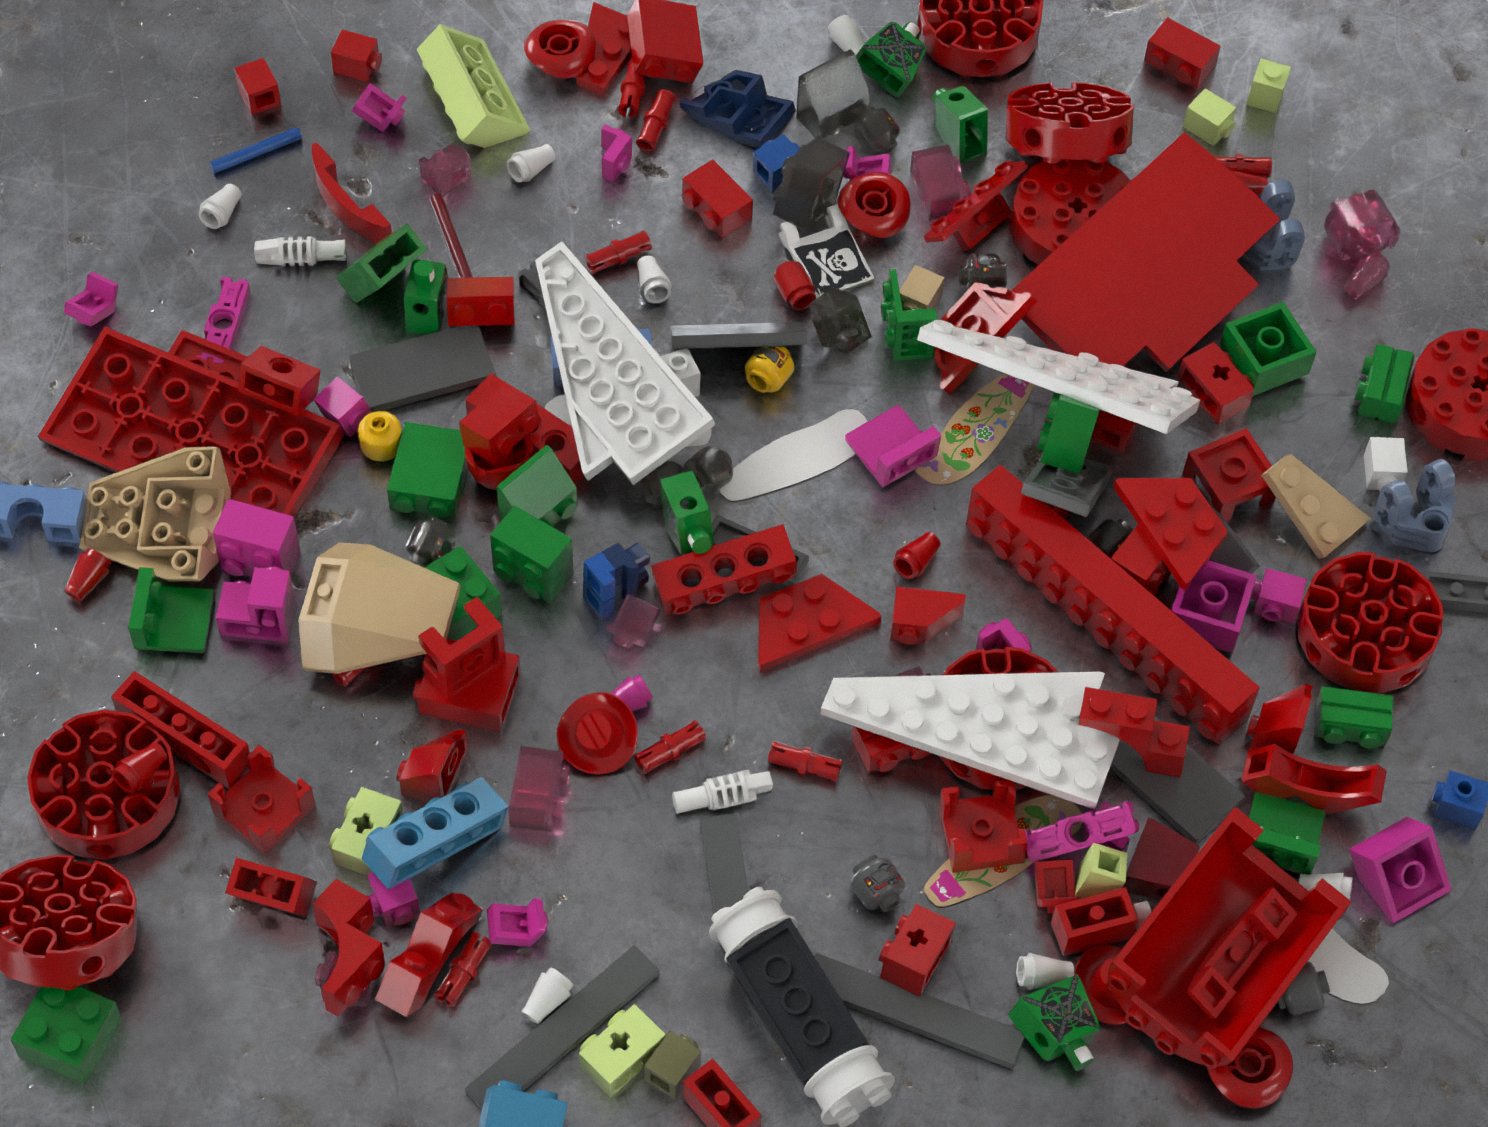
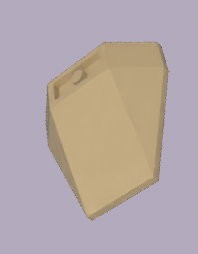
M218 447L183 448L90 482L79 548L84 551L87 548L94 549L109 560L139 570V567L154 568L156 577L167 581H201L219 562L213 531L227 500L231 498V491L220 449Z
M337 543L317 557L299 616L302 668L305 671L338 674L427 654L419 644L418 635L430 627H434L445 640L447 639L461 585L456 581L373 545Z

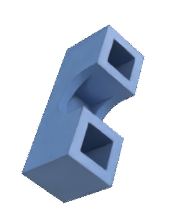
M0 481V537L13 538L15 528L22 519L29 516H39L42 518L41 524L47 541L80 544L87 501L84 490H78L73 487H63L62 489L48 488L38 484H30L28 486L12 485Z

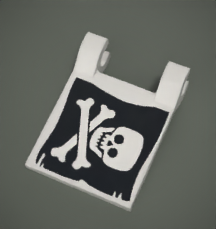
M838 204L827 207L829 215L825 217L829 229L799 238L793 220L780 224L782 230L778 235L780 241L789 250L794 262H800L816 288L815 302L874 282L875 279Z

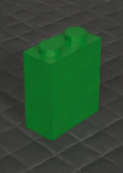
M406 223L382 239L335 278L352 300L357 303L380 289L428 249L409 224Z
M410 422L404 423L387 487L389 508L403 513H425L436 518H457L468 473L465 446H463L460 430Z

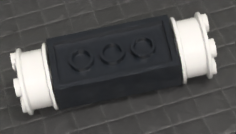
M756 887L747 892L741 901L731 907L720 909L712 916L713 924L710 927L709 936L712 941L720 942L726 952L725 963L737 975L797 1076L805 1086L804 1092L806 1096L816 1099L822 1109L820 1116L822 1122L826 1125L838 1123L840 1127H846L859 1118L860 1112L870 1106L877 1107L885 1103L892 1096L889 1090L893 1086L895 1078L892 1073L884 1072L876 1060L878 1050L866 1040L798 931L796 919L793 916L786 915L780 906L782 897L776 890L764 891L762 887Z

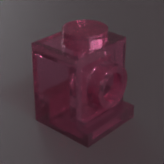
M451 143L444 149L436 151L430 159H426L423 156L419 159L421 180L433 191L441 194L442 197L446 196L471 178V159L469 154L463 147H457L454 143Z

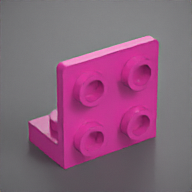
M896 405L847 433L845 441L883 488L937 457L942 435L934 426L924 432L919 430L901 406Z

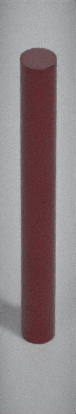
M439 193L433 194L430 197V202L459 278H473L443 197Z

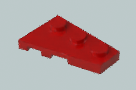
M593 2L588 27L595 37V53L588 68L577 75L576 79L578 86L605 96L632 57L628 19L625 14Z

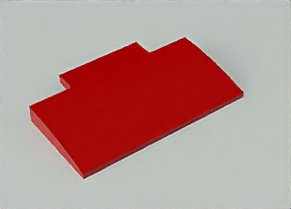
M1184 132L1016 285L1011 292L1019 294L1027 292L1038 301L1025 314L1022 320L1051 350L1079 356V353H1089L1098 357V362L1125 366L1144 349L1167 372L1259 285L1237 261L1269 232L1280 218L1235 174Z
M104 326L39 433L38 438L40 441L115 473L183 448L218 447L221 451L231 491V500L295 517L333 457L344 437V433L339 423L304 409L296 416L238 392L241 363L248 358L243 354L185 330L180 331L170 350L165 352ZM202 352H205L225 361L223 363H213L214 358L207 357L205 361L201 357H196V355L201 356Z

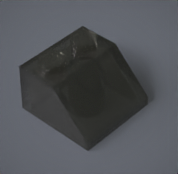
M851 49L799 76L796 117L817 141L828 136H834L844 127L854 122H860L869 115L871 93L855 53Z

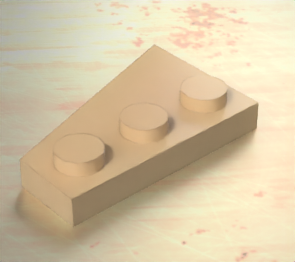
M1292 454L1281 458L1261 475L1318 559L1326 557L1371 519Z

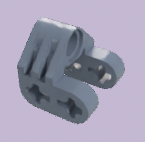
M1275 180L1265 186L1260 199L1280 220L1271 229L1270 238L1262 237L1241 257L1242 260L1259 271L1291 267L1296 263L1305 241L1302 223L1297 219H1288L1295 202L1293 186L1287 180Z
M1438 459L1424 466L1416 489L1417 499L1424 511L1418 513L1415 519L1410 514L1414 502L1413 495L1403 480L1397 479L1381 488L1375 507V518L1378 525L1394 545L1424 552H1436L1443 547L1451 525L1456 501L1455 496L1452 494L1456 478L1450 464L1444 459Z

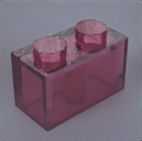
M949 144L912 152L910 173L928 221L947 216L953 211L952 206L956 202L971 195L968 181H963L961 177L960 160L958 156H953Z
M521 746L508 809L510 827L553 832L555 819L561 820L563 814L564 798H559L561 787L567 788L570 776V766L564 765V752Z

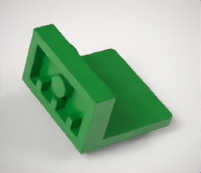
M889 269L888 282H883L884 301H881L882 321H887L888 328H885L886 348H892L893 361L933 358L934 346L918 341L917 338L920 327L938 320L936 309L916 308L903 311L896 269Z
M139 567L128 626L134 649L204 653L214 601V591L204 588L162 586L161 582H157L154 568Z
M1256 792L1249 818L1264 831L1252 845L1280 868L1299 874L1310 875L1317 862L1321 845H1318L1325 811Z

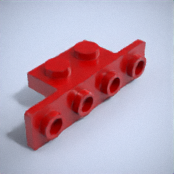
M1008 160L998 165L994 170L995 174L975 185L973 188L974 192L969 197L956 202L952 206V212L931 224L932 229L923 236L927 243L943 242L953 234L962 250L972 249L1012 213L1000 192L1028 168L1026 162H1012Z

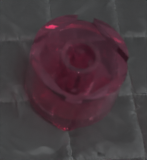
M1368 190L1365 193L1355 194L1348 198L1339 197L1331 203V211L1325 219L1324 230L1342 261L1346 260L1352 266L1367 265L1382 258L1383 256L1380 252L1389 246L1392 249L1397 244L1400 237V228L1376 190Z

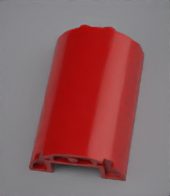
M1236 807L1231 810L1116 956L1108 969V983L1114 997L1126 1013L1125 1019L1129 1025L1146 1033L1154 1040L1157 1048L1168 1055L1174 1053L1189 1061L1206 1065L1209 1068L1224 1066L1234 1061L1351 904L1348 898L1323 878L1308 891L1252 844L1264 830ZM1274 887L1297 912V915L1278 940L1269 941L1233 987L1236 994L1218 1017L1211 1020L1187 993L1189 985L1207 954L1227 929L1264 892Z

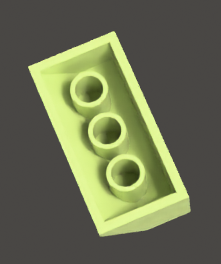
M439 24L417 48V51L423 61V68L429 73L434 83V90L440 95L445 105V112L452 119L457 129V136L466 144H474L486 148L526 135L530 128L485 41Z

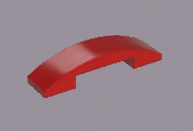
M317 142L312 144L316 182L324 201L335 216L352 231L374 243H379L390 235L392 228L388 220L373 204L361 210L337 183L338 179L334 160Z
M1274 887L1264 892L1227 929L1207 954L1189 985L1187 993L1211 1020L1218 1017L1236 994L1233 987L1269 941L1278 940L1297 915V912Z

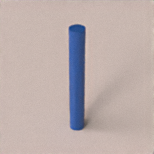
M295 127L209 162L210 168L216 174L302 139V134L299 128Z

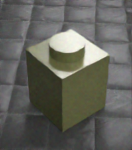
M669 1031L644 1065V1080L676 1100L683 1090V1081L697 1071L701 1065V1050L698 1044L687 1035L681 1034L678 1036Z

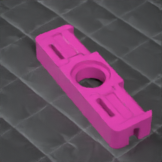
M231 277L220 278L222 290L217 305L212 304L204 334L206 340L233 350L250 296V287L247 280L238 279L236 283L232 281ZM221 319H228L233 322L227 329H218L214 326ZM202 352L201 356L196 355V357H201L205 361L207 357L214 358L213 363H223L225 361L205 352Z
M1130 801L1122 802L1124 808L1118 805L1097 812L1093 810L1059 820L1057 824L1035 830H1025L1027 839L1026 850L1029 859L1032 862H1037L1089 847L1093 843L1100 844L1138 832V820H1134L1132 814L1135 811L1133 804ZM1077 821L1085 822L1090 829V836L1085 842L1077 841L1072 836L1071 829Z

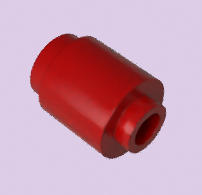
M786 261L777 267L773 280L786 304L796 311L810 307L816 300V288L803 265L796 261Z

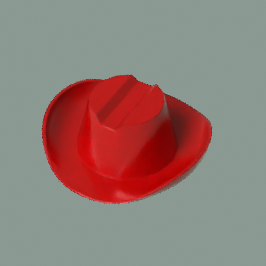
M557 19L537 26L527 36L523 47L528 59L545 73L556 78H571L581 74L588 68L594 57L596 42L592 31L587 25L574 20Z
M872 172L856 176L843 186L837 198L838 207L846 220L857 229L875 237L887 238L896 235L905 227L909 219L911 209L909 192L898 178L888 173Z
M596 692L578 698L563 713L557 727V743L563 757L573 767L590 774H607L620 769L631 759L637 746L638 729L632 710L622 699L610 693Z
M1098 945L1082 954L1076 964L1074 976L1078 974L1098 1021L1110 1025L1128 1023L1125 1019L1126 1013L1117 1002L1108 983L1109 966L1124 947Z
M1258 1027L1233 1062L1224 1066H1217L1216 1068L1207 1067L1216 1087L1230 1101L1241 1107L1254 1109L1268 1106L1283 1095L1292 1077L1293 1059L1287 1044L1279 1035Z

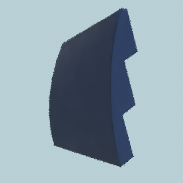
M734 70L723 76L721 80L705 86L704 93L694 99L688 100L685 97L679 102L680 108L703 125L732 140L758 149L765 142L772 140L796 112L794 101L767 95L762 75L741 70Z

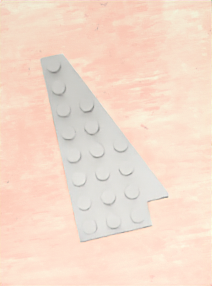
M561 241L537 258L535 262L581 469L585 478L589 481L614 462L632 485H634L716 424L712 416Z
M934 320L920 327L917 338L918 341L1165 434L1195 414L1200 403V399L1192 397L1190 391L1177 387L1178 381L1131 370L1118 364L1098 362V357L1089 353H1079V356L1065 354L1026 344V341L1018 337L1008 336L1004 339L955 327L943 320Z
M1103 672L833 678L820 713L832 719L1094 810L1120 741L1119 738L1106 732L1079 725L1085 687L1100 689L1105 675Z

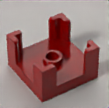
M1247 428L1188 452L1182 473L1183 476L1195 481L1197 475L1211 496V503L1226 522L1231 520L1235 506L1262 495L1259 504L1263 507L1275 502L1276 496L1261 476L1272 465Z
M478 597L464 605V610L478 626L452 645H449L434 627H430L418 635L419 644L433 660L430 663L427 660L422 663L423 671L448 700L506 662L503 626Z
M259 744L247 756L250 770L226 793L223 784L218 783L208 793V798L213 814L265 856L316 805L312 787L300 777L297 779V785L275 768L273 756Z
M996 781L993 795L961 800H958L959 787L941 789L939 813L952 873L1024 863L1027 839L1024 828L1019 829L1014 811L1016 791L1013 781Z

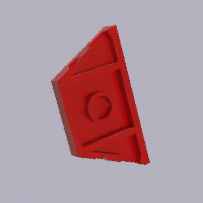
M975 282L940 320L949 322L955 327L1004 338L1038 301L1027 292L1019 294L1011 292L1007 288H991L987 284ZM935 347L936 365L941 368L943 379L939 382L940 387L950 395L979 363Z
M1191 478L1116 479L1113 488L1182 590L1188 589L1199 570L1203 569L1208 563L1212 553L1224 542L1228 530Z
M819 574L764 596L759 600L758 669L760 672H763L881 624L882 616L878 611L824 574Z

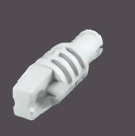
M303 236L298 237L297 240L294 237H288V240H285V237L255 241L254 255L257 264L280 265L283 267L286 266V263H289L290 266H295V263H298L299 266H304L305 263H308L309 266H314V264H317V261H346L347 248L345 239L317 241L312 236H307V240H304Z
M749 770L706 779L702 786L672 792V799L676 814L704 807L715 811L756 801L757 794L772 790L773 782L769 771L750 774Z

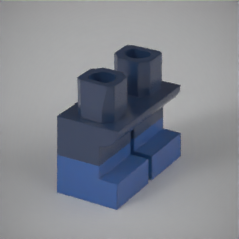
M618 542L584 561L583 597L602 621L614 614V603L621 598L626 601L637 600V588L649 582V574L644 566L650 564V556L638 542L625 550Z

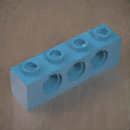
M482 776L470 783L463 782L442 798L435 797L423 808L413 813L406 812L395 823L385 828L378 827L373 830L366 838V845L361 859L389 890L501 829L509 806Z

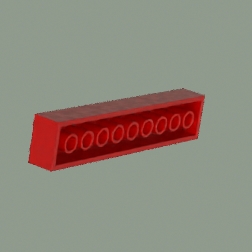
M1000 464L972 487L966 525L975 537L985 540L999 558L1009 561L1017 568L1018 573L1023 579L1033 582L1041 589L1048 601L1053 604L1057 603L1065 610L1069 618L1076 625L1083 626L1089 631L1101 647L1112 651L1126 669L1136 672L1144 679L1151 691L1160 693L1168 700L1175 712L1181 716H1186L1192 721L1205 738L1212 739L1221 746L1248 721L1260 687L1048 504L1021 494L1023 483Z

